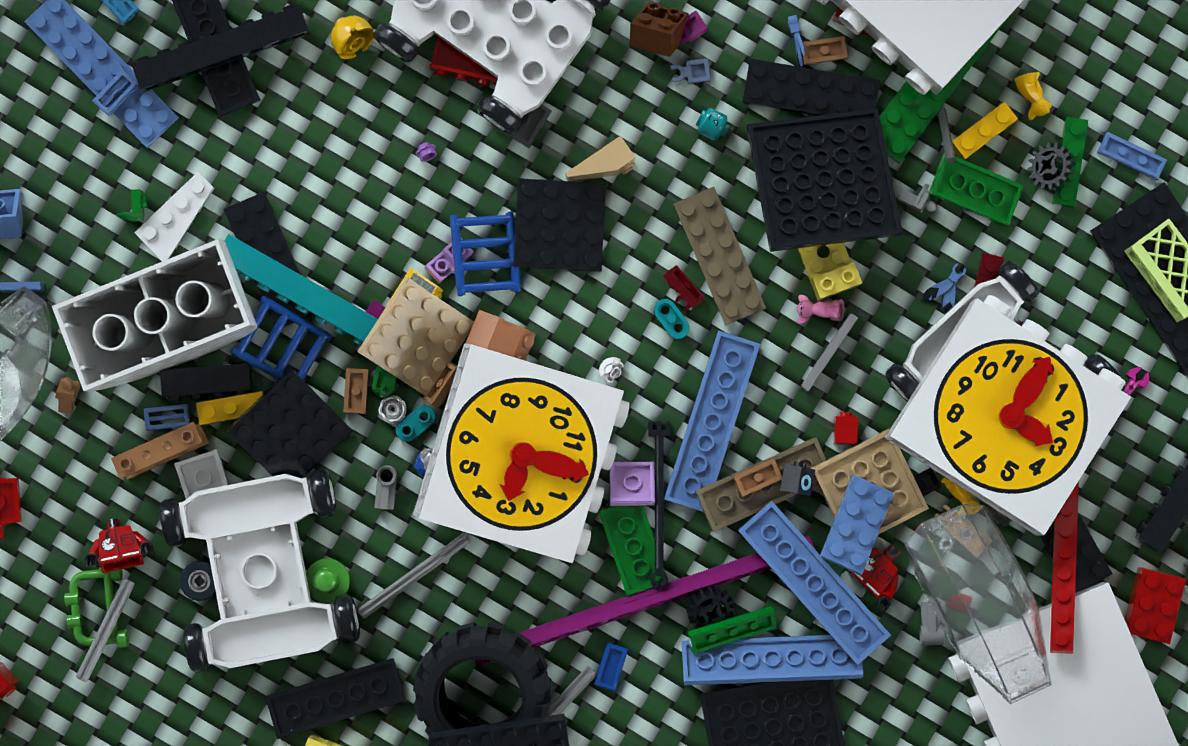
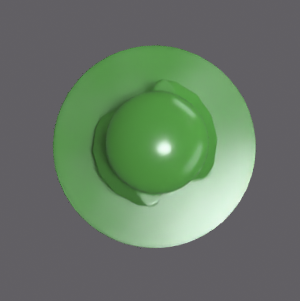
M326 558L318 560L310 566L306 573L310 595L319 602L332 603L338 595L346 594L350 585L348 570L341 562L335 559Z

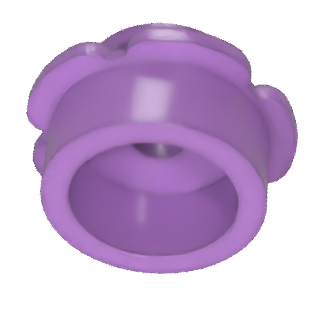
M429 142L423 143L418 146L415 154L420 158L421 162L432 160L437 155L435 151L436 146L434 144L430 145Z

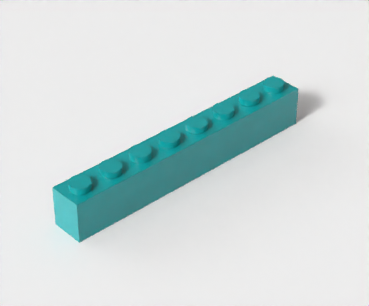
M230 234L227 235L225 242L235 269L239 271L238 276L248 282L251 278L259 282L257 287L266 292H269L270 289L278 293L276 298L285 303H288L289 300L296 303L295 308L306 315L310 311L316 315L315 320L325 326L328 322L336 326L334 331L343 336H346L348 333L355 337L353 340L360 346L377 322V318Z

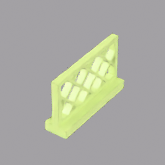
M1167 219L1124 252L1176 322H1179L1188 317V306L1184 302V295L1188 294V290H1185L1186 278L1188 279V243L1171 220ZM1166 226L1172 233L1171 241L1160 239L1161 229ZM1145 241L1155 242L1154 253L1147 252L1142 244ZM1160 243L1170 244L1169 256L1159 254ZM1175 246H1181L1185 250L1184 258L1174 257ZM1158 258L1169 260L1168 271L1159 269L1157 266ZM1173 261L1184 262L1182 274L1172 272ZM1171 276L1182 278L1181 289L1174 288L1171 285Z

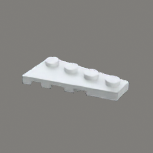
M197 172L134 233L162 262L170 259L184 234L192 225L196 215L201 211L211 195L214 187Z

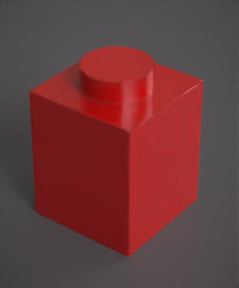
M840 412V416L834 417L833 443L857 444L858 417H853L852 412Z

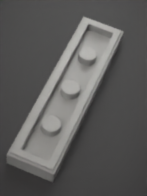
M853 314L848 315L801 384V389L806 392L810 390L858 317Z

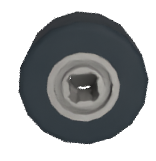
M192 562L182 571L180 587L183 593L191 600H209L216 595L210 562Z

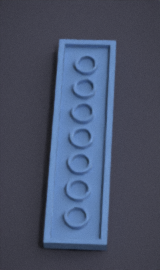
M46 0L24 21L96 96L122 69L137 82L134 71L65 0ZM123 76L101 101L104 102L126 78ZM130 82L107 107L109 108L132 83ZM139 86L113 112L147 148L179 118L153 90L143 93Z
M718 330L664 500L703 512L695 490L717 481L760 347L759 343Z
M772 501L738 530L857 665L891 636Z
M831 635L744 638L696 654L691 652L689 641H682L684 685L863 678L862 662L857 665Z

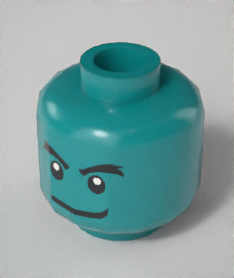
M708 108L706 111L703 110L696 123L698 133L712 140H717L720 135L724 137L730 125L726 124L727 115L713 108Z

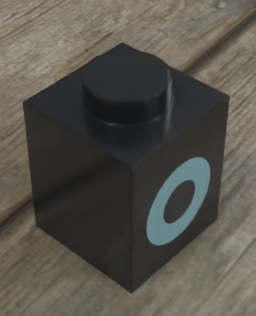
M794 461V465L784 464L780 491L811 496L815 469L807 468V463Z

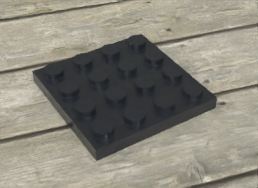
M518 178L513 267L602 272L606 184Z
M292 368L226 429L272 476L288 474L299 478H304L353 431Z

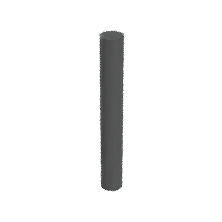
M941 107L938 111V118L946 162L954 163L955 155L946 108Z

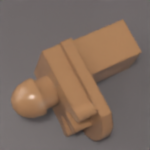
M69 377L60 378L55 398L58 399V412L72 414L74 401L81 387L80 381H74Z

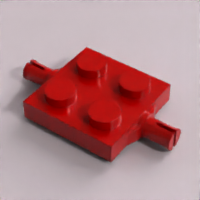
M0 477V539H4L3 526L9 523L22 522L19 478L7 479Z

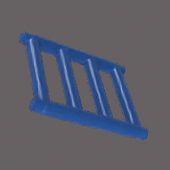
M512 211L505 213L506 215L466 218H458L457 215L450 216L456 289L459 297L470 292L512 289L513 292H521L519 267H513L515 219ZM506 224L507 237L461 240L460 227ZM508 246L509 259L463 262L462 249ZM510 268L512 281L465 284L464 271Z
M262 296L260 300L261 306L254 316L257 329L269 309L280 314V317L257 357L245 352L257 329L243 337L238 346H234L231 349V353L278 380L285 374L283 371L308 330L317 335L318 338L297 373L304 380L324 343L332 338V334L277 302ZM290 320L299 325L277 366L274 368L264 361L286 322Z

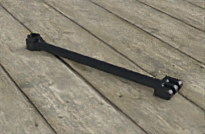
M648 421V437H655V572L651 575L650 582L656 589L658 588V583L655 581L656 576H662L664 579L660 583L661 589L668 583V577L664 573V437H670V421L665 422L666 430H662L661 421H657V429H653V421Z

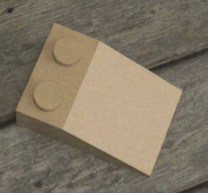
M619 136L566 172V180L573 182L617 176L620 173L625 175L634 169L636 157L623 138Z

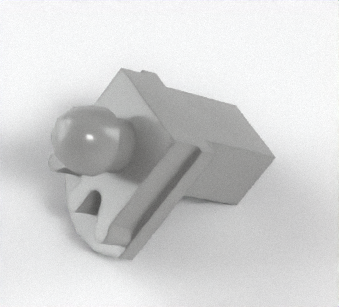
M926 183L918 196L902 189L897 198L899 202L921 213L924 208L930 212L935 211L937 208L935 202L929 201L931 195L928 194L929 185Z

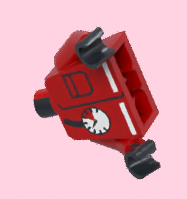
M112 518L107 521L108 529L99 532V539L94 541L89 554L85 556L86 569H89L88 567L91 565H96V568H99L100 564L102 573L143 565L145 555L147 553L155 554L152 542L144 538L138 531H132L130 525L121 526L118 518Z
M891 544L882 553L874 547L862 575L853 573L845 568L840 573L848 571L878 599L874 604L875 607L882 603L884 605L883 612H885L891 606V600L897 589L899 579L897 574L898 568L892 561L900 552Z

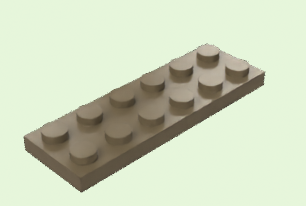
M711 187L674 203L673 206L725 326L766 309L715 188Z
M817 437L695 490V494L712 532L759 512L770 501L777 504L797 495L780 491L782 480H779L741 497L732 476L772 458L775 459L782 476L784 464L794 465V461L807 463V468H812L826 461ZM814 477L813 487H815V486L818 485L817 482H816L815 477Z

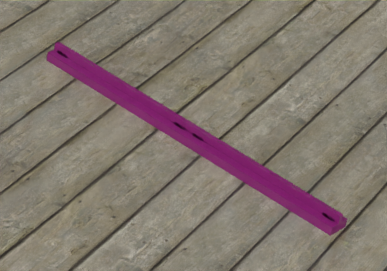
M810 536L804 537L814 548ZM758 553L748 555V557L746 556L745 558L743 557L729 563L727 562V564L671 581L662 589L660 586L657 589L653 587L574 615L571 614L568 617L550 621V623L542 624V626L539 625L529 630L521 631L520 633L531 641L530 646L535 648L691 596L693 593H700V588L706 591L708 586H711L712 589L772 568ZM474 659L477 666L493 662L484 659Z

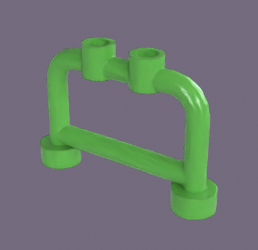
M101 569L79 572L72 577L69 585L70 593H65L64 595L65 605L71 606L72 615H67L66 621L68 629L73 628L75 639L80 644L91 646L95 637H85L82 632L83 618L80 611L79 582L88 579L104 578L106 607L108 611L114 599L113 581L123 579L122 569L102 573ZM116 622L106 645L118 644L119 648L129 647L128 630H118Z

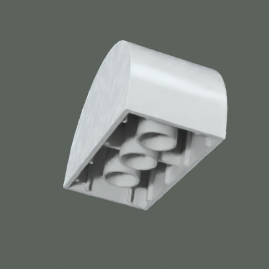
M219 239L52 306L83 391L111 388L160 373V370L174 368L219 350L257 329V324L226 242Z

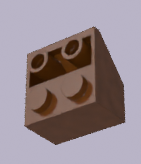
M648 2L630 23L629 46L670 57L679 46L689 13L680 11L677 8H669L658 3Z

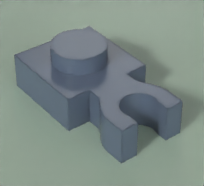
M708 59L686 61V67L671 65V71L678 70L680 72L679 77H672L673 83L680 82L688 78V84L710 82Z

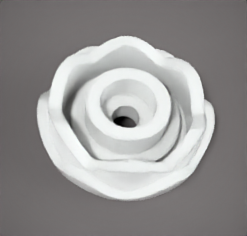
M610 357L601 363L599 375L603 382L613 383L614 379L621 375V368L624 367L621 359Z
M398 396L386 397L380 402L379 415L388 423H397L406 415V404Z

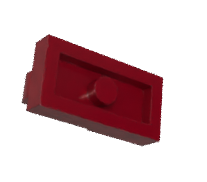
M982 253L974 287L980 283L997 278V269L1004 262V257Z
M677 265L663 275L667 285L680 294L675 301L678 302L684 299L687 302V305L683 308L684 311L691 307H696L705 299L704 295Z

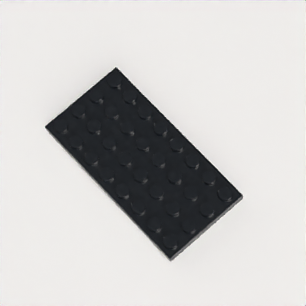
M1164 182L1090 230V233L1188 378V317L1176 322L1124 252L1167 219L1171 220L1188 243V217ZM1166 226L1161 229L1160 239L1171 241L1172 233ZM1145 241L1142 246L1147 252L1154 253L1155 242ZM1160 243L1159 254L1169 256L1170 244ZM1175 246L1174 257L1184 258L1185 250L1181 246ZM1158 258L1157 266L1159 269L1168 271L1169 260ZM1173 261L1172 272L1182 274L1184 262ZM1171 276V285L1174 288L1181 289L1182 278ZM1186 278L1185 290H1188V279H1187V278ZM1185 294V295H1184V302H1185V304H1186L1187 306H1188V294Z

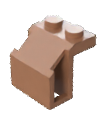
M479 310L465 344H472L526 361L529 350L533 346L536 333L505 321L503 318Z

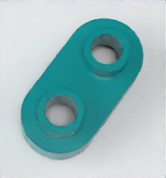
M659 300L654 307L656 318L672 338H684L689 332L688 321L671 300ZM664 306L669 308V313L666 315L661 313V308ZM676 324H680L682 326L681 332H676L674 330V326Z
M426 405L417 407L398 423L396 427L398 438L405 442H410L417 438L435 422L436 415L434 410ZM423 412L428 414V419L425 421L420 419V414ZM405 426L411 428V432L408 435L403 433Z

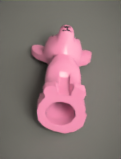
M805 295L798 296L800 301L797 306L799 324L807 322L813 314L823 318L830 317L834 321L843 320V299L813 304Z

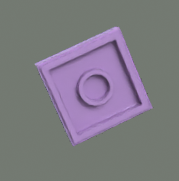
M613 462L610 468V506L655 505L654 462Z

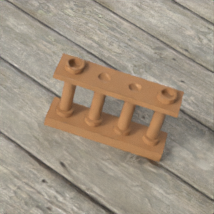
M192 422L112 457L111 460L119 478L126 477L129 480L210 443L202 425H195Z

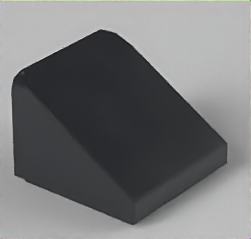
M928 468L913 476L923 496L941 487L932 468Z

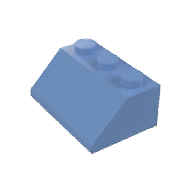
M0 190V239L21 237L23 229L21 190Z

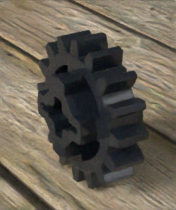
M1048 142L1046 147L1040 145V152L1033 151L1032 153L1035 158L1029 159L1032 167L1027 168V170L1033 173L1029 178L1035 181V186L1041 187V189L1046 191L1048 189L1056 191L1057 186L1064 188L1063 182L1070 183L1071 180L1068 176L1075 173L1071 170V167L1075 166L1076 163L1070 161L1074 155L1068 153L1069 149L1064 146L1062 147L1059 143L1052 144Z
M708 586L705 592L700 588V594L693 593L692 597L694 600L687 601L689 608H686L689 622L693 624L694 629L734 617L732 612L735 611L732 597L728 595L726 590L721 593L718 586L715 591L711 589V586ZM720 601H722V602L724 603L725 607H722V604H720Z

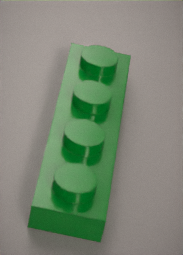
M1065 117L1061 145L1062 147H1067L1069 149L1068 153L1074 155L1070 161L1075 162L1076 165L1071 167V170L1075 173L1073 175L1069 174L1070 183L1064 181V188L1057 186L1056 191H1054L1052 201L1054 205L1073 208L1076 205L1088 120Z
M769 606L688 631L690 650L693 654L776 629L774 610Z

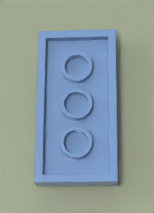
M856 475L851 476L820 557L853 573L862 575L894 493Z

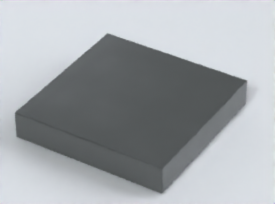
M541 104L540 107L520 118L522 125L512 135L505 133L493 124L491 126L530 149L552 110Z

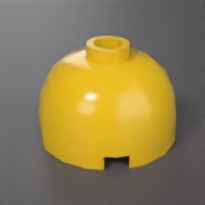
M355 15L342 17L336 21L332 29L331 44L341 59H351L356 57L355 52L360 48L364 52L374 40L373 31L375 30L362 17Z

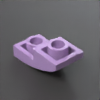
M452 242L424 267L438 284L455 271ZM471 248L462 249L463 262L474 253Z

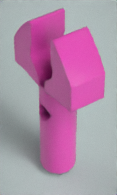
M1142 367L1130 369L1126 374L1129 377V383L1123 392L1129 396L1136 387L1144 389L1149 383L1148 372L1145 373L1142 380L1135 382L1136 373Z

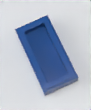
M607 642L594 685L611 691L616 690L628 648Z

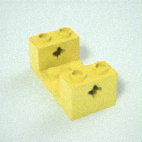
M844 243L822 245L829 249V256L827 258H820L818 256L817 249L820 246L798 248L817 301L862 284L855 262L851 263Z

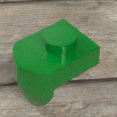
M134 189L131 190L132 212L117 213L116 216L127 221L138 222L144 220V208H147L148 202L147 195H143L142 190Z
M377 365L372 391L380 398L393 395L397 377Z

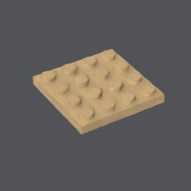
M405 277L357 352L427 396L470 333L474 321L410 278Z
M890 429L810 468L815 469L814 477L834 518L853 475L893 492L894 495L878 534L929 509L900 448L885 439Z

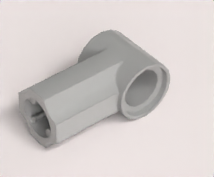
M385 465L376 474L377 485L374 508L394 510L398 472L393 466ZM385 469L393 473V478L390 482L382 479L381 474Z
M921 602L922 626H920L919 631L920 645H944V628L941 625V602Z

